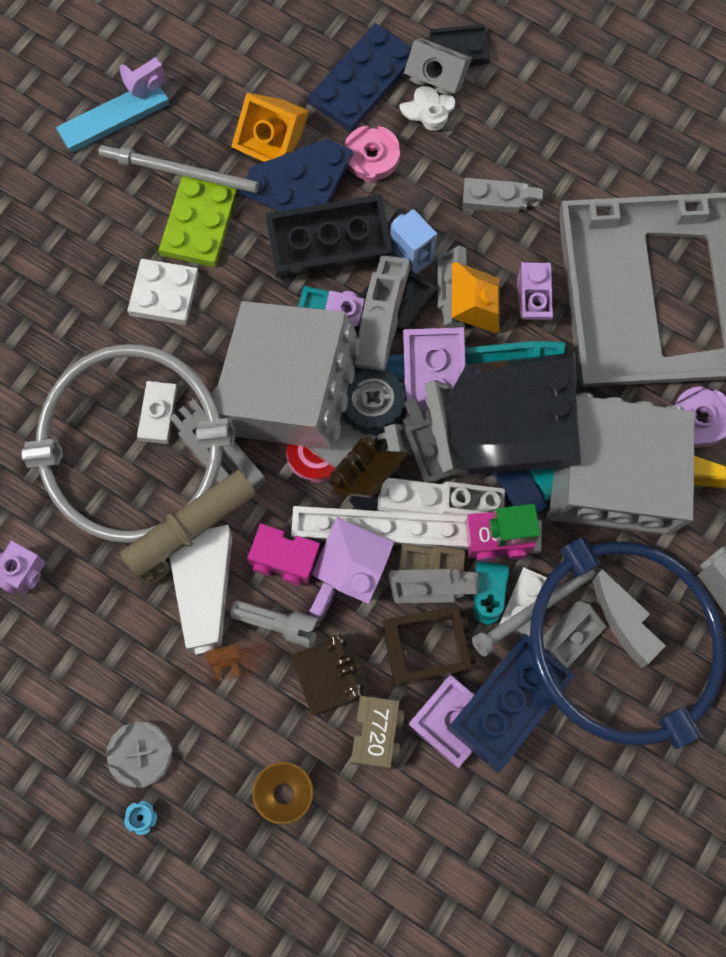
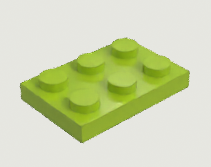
M182 176L159 247L160 256L216 268L238 195L237 189Z

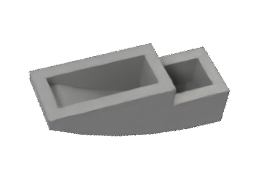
M601 570L592 581L604 618L624 650L642 669L666 645L642 624L650 613L604 570Z

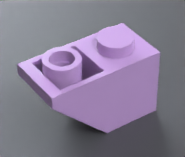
M521 262L517 277V295L522 319L552 320L551 263Z

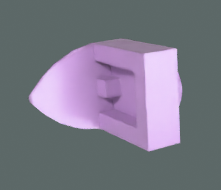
M156 57L133 72L126 65H120L122 80L126 88L135 97H143L149 92L157 90L166 82L162 64Z

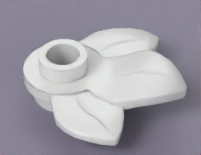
M421 86L415 90L414 101L400 104V111L409 120L421 121L426 129L439 130L447 122L448 113L454 109L455 99L452 95L443 94L439 96L432 87Z

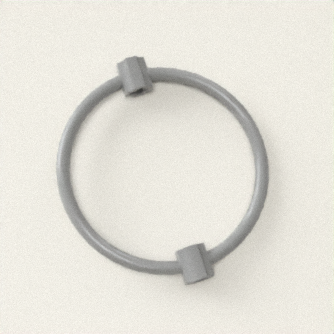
M124 344L94 351L74 363L62 374L43 404L37 425L36 441H29L24 444L22 460L26 463L27 468H39L41 479L53 503L78 528L104 540L133 543L156 526L141 530L124 531L96 524L84 517L68 502L53 475L51 466L60 465L63 453L58 439H49V429L55 408L70 384L83 372L100 362L118 357H142L171 368L191 386L199 398L207 421H198L196 429L197 440L200 448H210L203 480L192 499L186 505L214 486L220 469L223 446L234 445L236 433L231 418L220 419L210 392L199 376L188 365L177 357L154 347Z

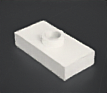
M146 382L137 434L139 441L169 444L172 421L169 417L174 414L178 392L176 384Z

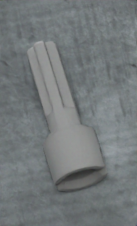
M239 600L233 603L230 612L233 619L282 633L287 642L307 648L313 647L317 635L312 631L320 625V618L298 611L286 615Z

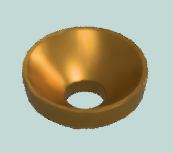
M277 762L267 766L257 776L252 790L253 802L259 814L266 820L275 824H290L299 820L309 810L313 799V786L309 776L302 768L289 762ZM281 784H288L293 788L294 796L288 804H280L274 798L275 789Z

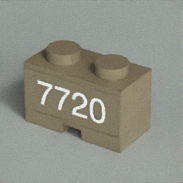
M360 696L356 723L357 726L363 727L361 736H354L351 765L390 770L391 762L398 763L400 743H394L395 729L402 730L404 710H398L399 701Z

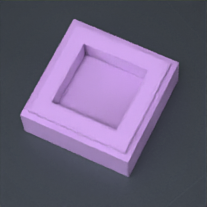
M323 583L310 609V615L320 618V622L324 619L335 597V590L332 586Z

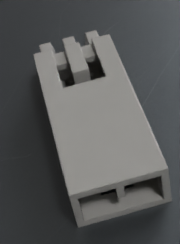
M192 399L188 403L191 409L195 411L193 414H190L183 406L179 409V412L185 420L181 422L175 414H172L169 418L180 431L178 434L182 442L202 466L207 469L209 451L207 448H200L196 436L198 421H207L204 410ZM235 441L234 445L223 446L222 460L216 478L217 484L238 469L245 476L254 491H257L266 484L265 477Z

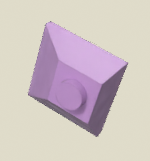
M337 517L311 575L338 591L369 604L394 542Z

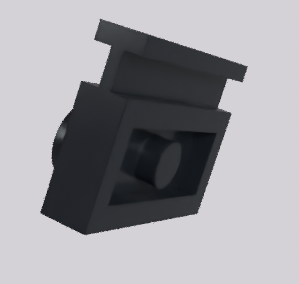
M484 24L430 29L431 42L472 57L469 66L489 64L490 54ZM434 61L435 69H442L441 64L438 61Z

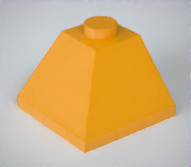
M246 93L231 147L263 162L293 152L302 136L309 111L286 100Z
M456 261L452 263L451 318L493 333L500 332V278Z

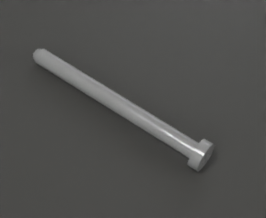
M591 569L576 578L572 576L557 586L548 602L547 609L592 579L595 575V570ZM535 602L486 635L482 632L472 638V642L478 653L482 656L489 655L494 650V644L530 621Z

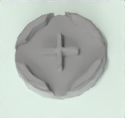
M134 722L122 726L113 734L107 746L106 756L110 773L118 782L131 788H146L156 784L167 774L172 763L173 749L169 737L161 728L149 722Z

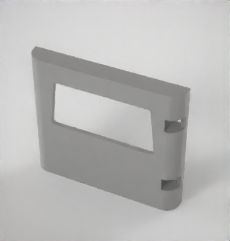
M726 192L562 201L559 217L577 377L580 387L725 380ZM685 203H697V211H686ZM610 207L609 215L597 216L596 208ZM645 236L699 237L707 240L724 348L670 357L662 355Z

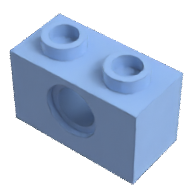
M414 209L406 215H399L392 222L390 240L393 251L391 256L410 259V270L418 274L434 261L437 233Z

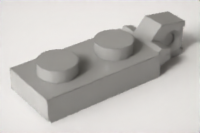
M465 178L462 208L519 213V210H526L527 207L540 208L543 189L528 187V184H521V182Z
M457 246L438 256V308L442 309L444 326L450 328L465 327V322L451 318L452 263L456 261L466 265V248L462 246Z
M457 569L391 570L388 576L395 603L455 602L456 598L464 597V594H477L480 584L478 572L463 571L460 573V570Z

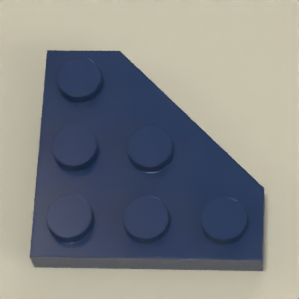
M325 139L252 166L246 179L259 182V190L257 193L240 190L239 193L241 196L276 212L330 203L354 155L353 150Z

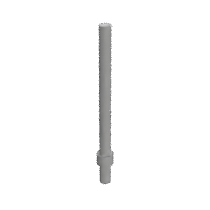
M101 145L99 148V156L118 160V163L122 165L132 166L135 164L252 193H257L259 190V182L138 154L135 153L134 149L121 147L117 149Z

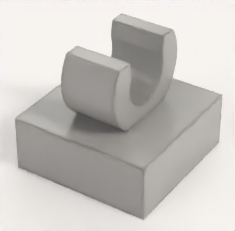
M392 424L384 427L385 433L379 434L377 440H387L388 449L385 451L407 452L408 455L405 458L414 456L404 429L405 425Z

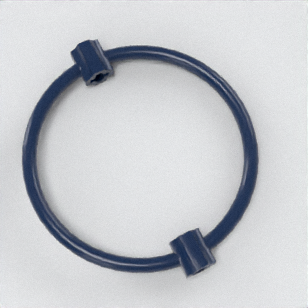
M584 536L560 549L559 551L565 560L550 573L542 585L532 610L530 622V644L533 662L539 679L551 700L564 715L580 728L610 742L635 746L656 744L670 740L674 749H678L696 740L701 733L695 724L704 716L715 700L722 684L726 664V642L722 622L717 608L705 587L690 570L675 558L647 545L626 541H612L590 546ZM602 555H636L664 566L678 576L693 592L709 623L713 644V660L706 688L698 702L689 712L685 706H681L658 719L662 728L647 732L620 731L592 720L579 711L563 694L546 660L543 643V623L548 602L554 590L570 571L576 578L600 565L601 563L597 557Z

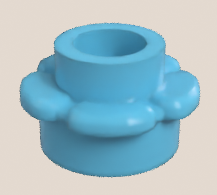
M140 801L139 804L132 803L125 811V827L130 832L134 831L137 835L147 834L150 828L155 826L157 822V813L152 810L153 806L146 801ZM139 815H143L144 819L142 821H138Z

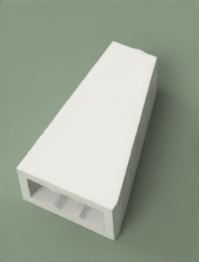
M229 525L206 530L192 540V546H184L170 556L185 646L190 654L195 653L197 657L213 654L214 648L222 646L233 539Z

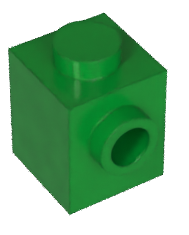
M535 504L495 509L493 519H489V532L491 538H496L497 547L534 543L538 540L540 531Z

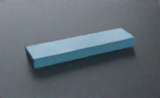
M161 87L140 98L133 96L128 91L57 126L56 129L71 154L168 106L169 101Z

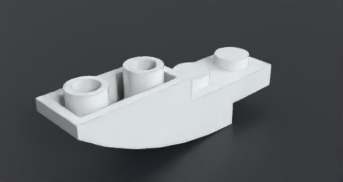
M388 478L378 493V510L453 516H467L468 514L493 512L494 514L495 509L503 508L505 503V490L503 488L445 481L443 484Z

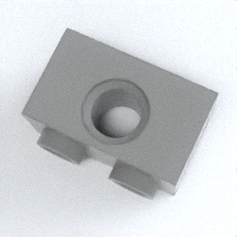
M419 38L413 42L404 74L411 76L410 80L414 83L426 85L427 82L436 86L435 90L437 92L451 95V93L455 94L461 90L472 57L424 38ZM433 61H438L442 66L440 76L432 71Z

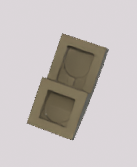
M401 544L398 548L397 570L457 569L461 573L464 571L465 550L442 546L427 548Z

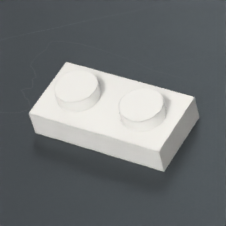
M523 567L499 625L535 602L547 577ZM531 620L513 633L522 637L525 633L530 636Z

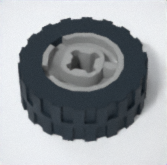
M362 369L360 372H355L352 384L348 385L346 393L348 396L347 408L345 412H342L345 421L354 430H359L362 434L366 435L373 434V436L385 433L384 427L403 422L406 413L404 402L407 401L405 387L403 383H400L399 378L395 374L392 375L386 369L385 372L371 369Z

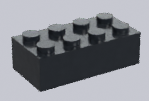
M382 194L265 214L276 279L380 261L381 255L391 256L393 253Z

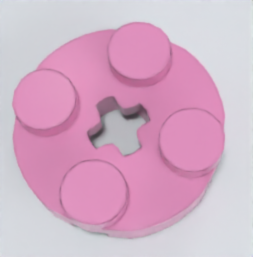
M362 126L354 130L346 139L345 147L353 150L354 153L347 168L356 177L371 184L379 179L386 178L397 168L400 161L399 141L390 130L378 126V129H369V126ZM366 150H378L377 156H367Z

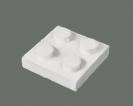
M141 259L127 310L129 316L187 325L199 275L198 268Z

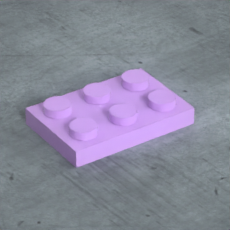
M464 327L403 330L407 401L417 398L422 412L430 411L426 404L425 384L436 380L452 385L453 388L465 367ZM406 408V418H408L410 416Z

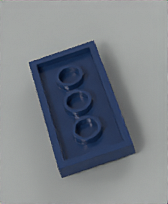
M375 23L308 96V104L352 133L404 75L412 47Z
M526 633L447 728L449 732L497 773L505 767L554 704L537 674L531 652L530 637ZM545 650L550 671L563 692L575 677V674Z

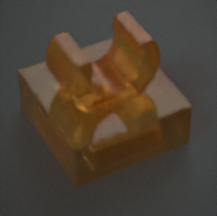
M237 644L205 651L207 663L211 669L215 668L214 674L219 682L223 681L222 670L225 667L233 669L235 678L240 676V669L236 663L243 661Z

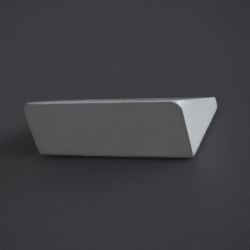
M577 601L543 636L544 649L568 668L607 626L590 604Z

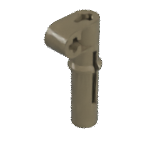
M238 469L172 515L169 512L165 521L119 553L133 574L144 585L148 586L156 583L171 569L166 561L169 556L184 546H192L193 539L256 496V493Z

